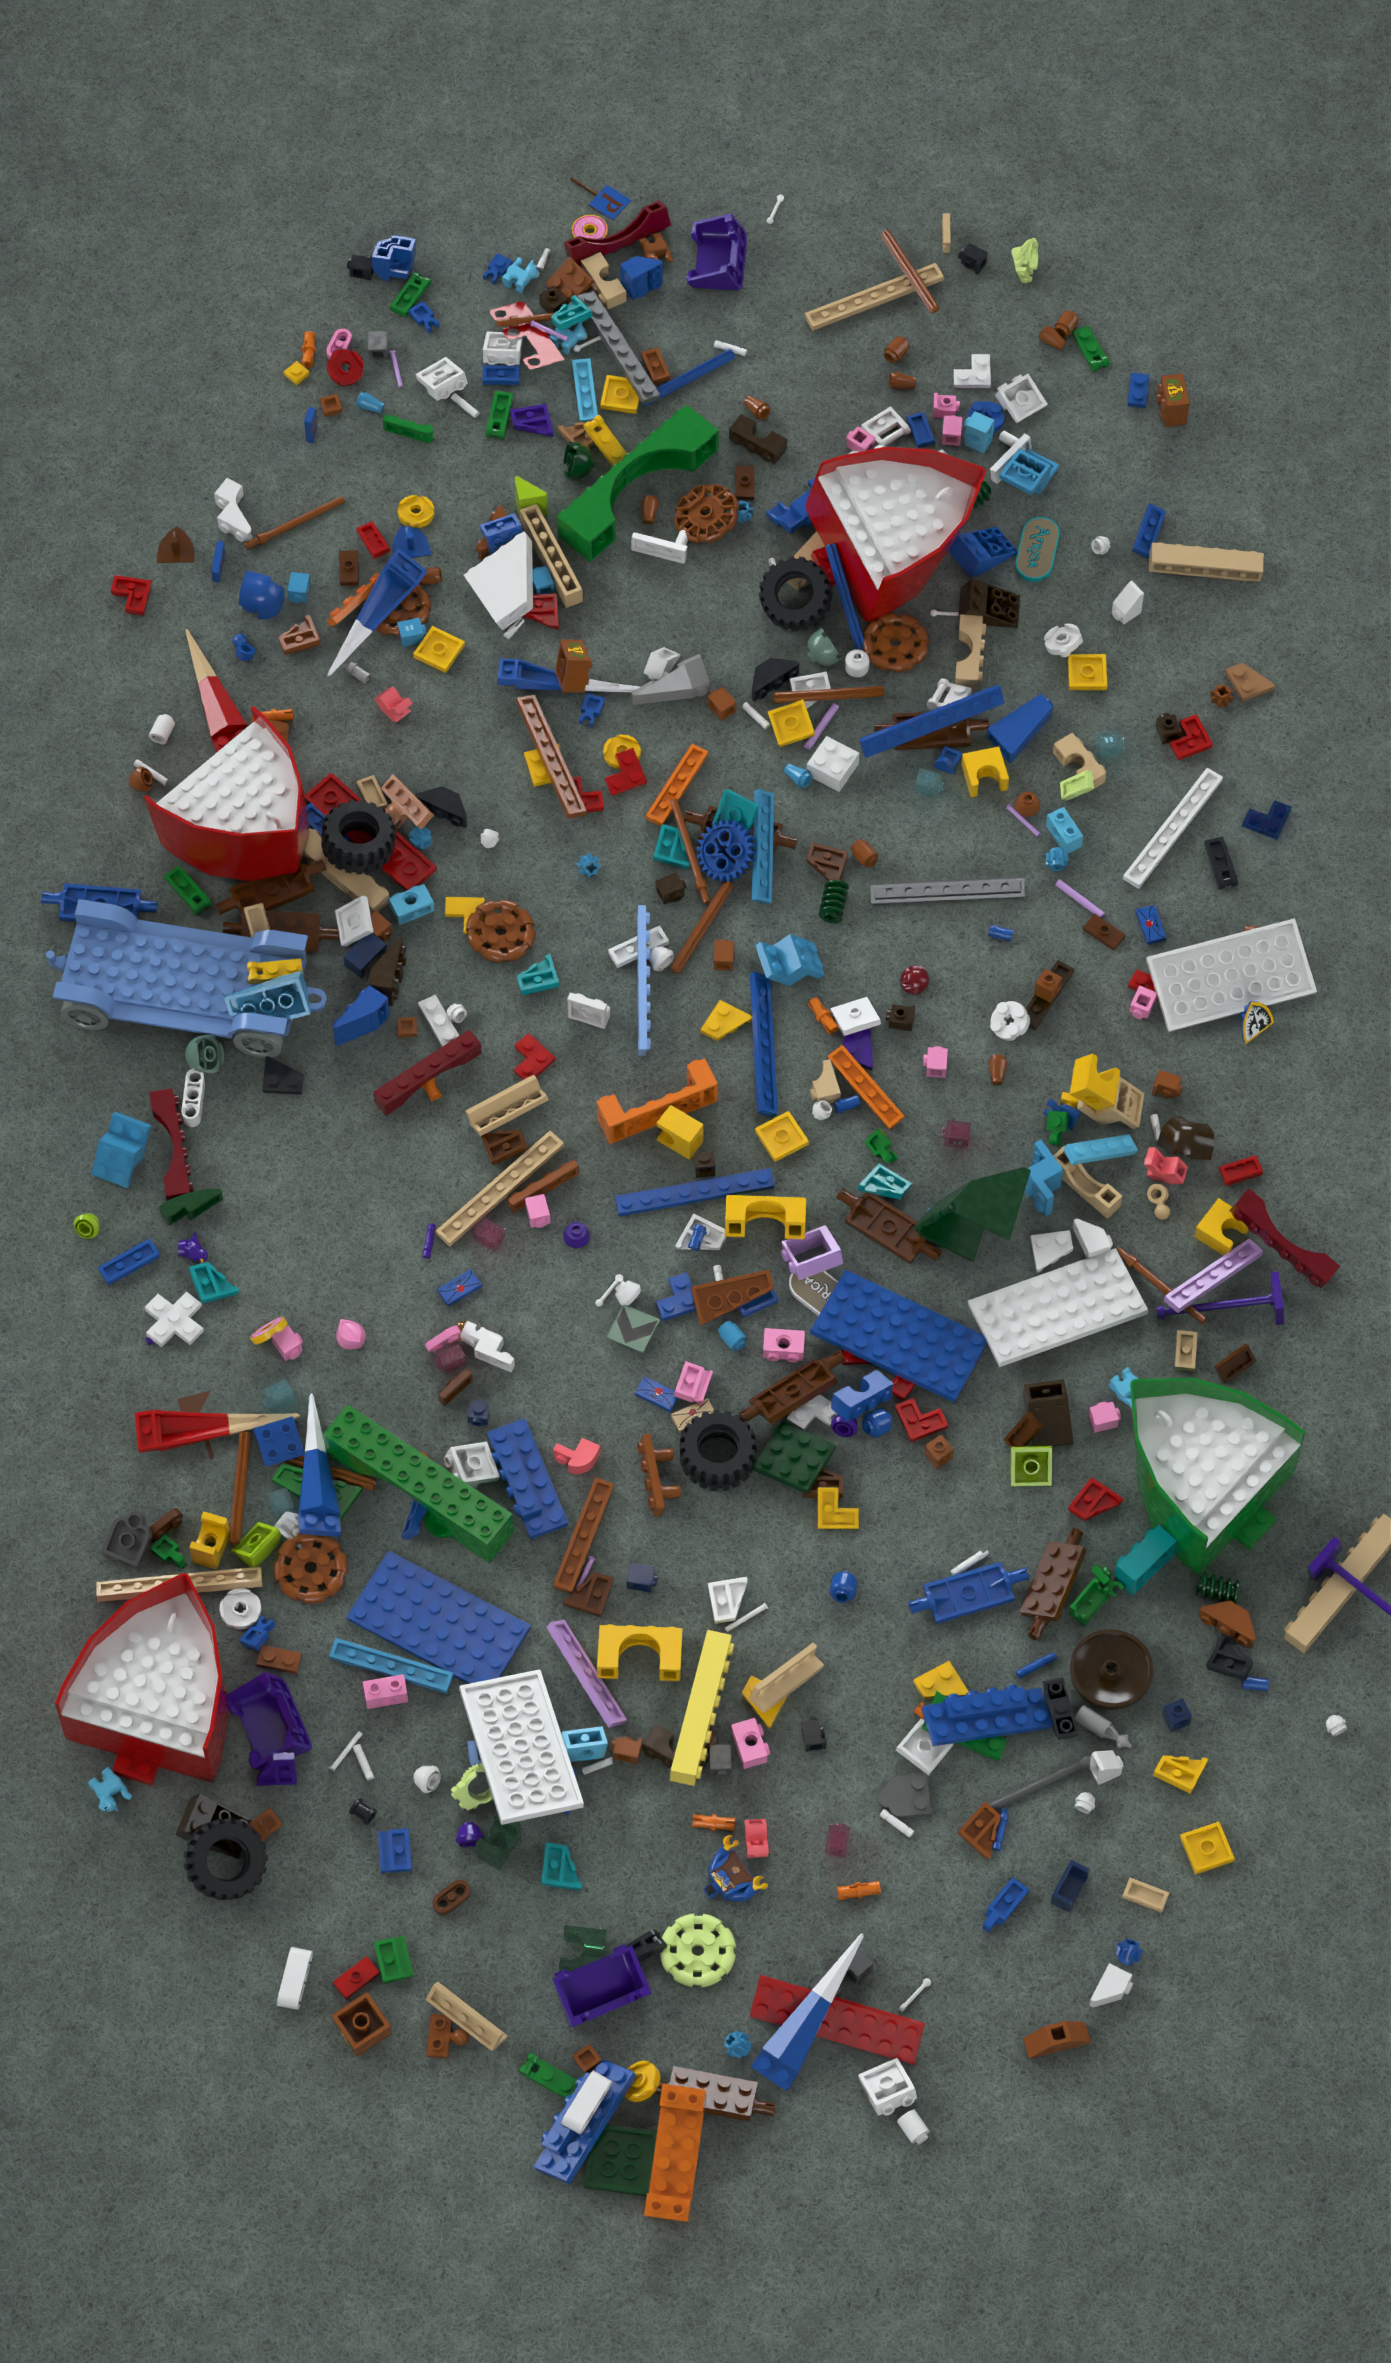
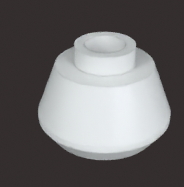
M654 947L650 951L649 961L654 971L664 970L674 959L673 951L665 947Z
M629 1280L626 1282L621 1281L615 1288L617 1291L615 1295L621 1306L631 1304L641 1292L640 1285Z
M422 1766L414 1773V1782L423 1793L434 1791L440 1783L441 1774L436 1766Z

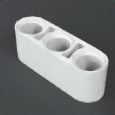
M194 1069L189 1070L186 1074L182 1103L183 1122L188 1127H195L201 1121L205 1091L204 1074ZM194 1079H199L198 1082H192ZM190 1114H195L193 1117H188Z
M291 1947L278 1994L277 2006L299 2010L300 2004L298 2003L302 2000L305 1988L304 1981H307L311 1965L309 1961H312L313 1951Z
M593 2070L566 2112L561 2124L581 2135L607 2094L612 2081Z

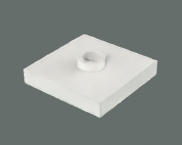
M361 896L335 910L341 946L347 947L373 933L366 896Z
M867 997L830 1008L831 1014L844 1036L881 1024L879 1016Z
M921 1718L897 1746L896 1751L929 1776L953 1747L954 1743L933 1747L928 1731L921 1729L924 1720Z

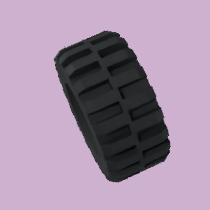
M792 556L788 557L789 560L786 561L783 559L778 560L779 564L776 566L772 564L769 567L770 571L764 573L763 582H760L759 599L762 608L772 623L776 626L779 625L781 629H791L792 632H798V629L803 631L809 630V626L813 625L815 627L818 625V621L820 619L823 620L826 617V611L830 610V601H832L833 595L828 577L820 566H817L812 560L807 561L805 557L799 556V559H795ZM794 578L807 580L813 588L811 601L805 607L798 610L784 608L778 598L782 585Z
M350 800L346 804L345 802L338 804V808H332L330 814L328 813L324 818L321 847L323 848L324 856L328 857V862L332 865L335 864V868L339 870L344 869L346 873L350 874L356 872L357 875H361L363 872H367V874L372 873L374 869L379 870L382 868L383 864L389 862L395 846V824L390 814H385L386 810L381 806L378 808L375 803H366L365 800H360V802ZM360 830L371 834L374 839L368 843L355 844L347 841L342 836L347 832Z
M713 1410L711 1414L706 1411L702 1413L700 1418L695 1416L692 1419V1424L688 1423L685 1426L684 1432L680 1437V1463L683 1466L685 1475H690V1480L694 1484L697 1481L700 1482V1487L706 1489L707 1486L711 1487V1491H717V1488L722 1487L723 1491L729 1490L731 1485L734 1488L738 1487L740 1480L745 1482L749 1478V1473L753 1472V1466L757 1460V1440H755L754 1430H750V1424L747 1421L742 1422L741 1416L738 1414L732 1416L731 1412L726 1410L725 1413ZM721 1437L733 1442L738 1451L727 1462L713 1463L701 1456L699 1447L708 1439Z
M217 1819L205 1823L193 1833L192 1839H189L186 1844L188 1848L187 1851H184L183 1858H186L184 1869L188 1872V1880L194 1884V1888L197 1891H201L203 1895L217 1900L239 1899L244 1897L245 1894L251 1893L255 1890L254 1887L261 1883L263 1880L261 1877L267 1870L265 1861H268V1855H265L264 1850L267 1848L260 1839L261 1835L255 1832L252 1826L240 1820ZM222 1839L235 1841L240 1845L244 1853V1865L241 1872L236 1877L228 1880L215 1877L207 1865V1854L210 1847Z

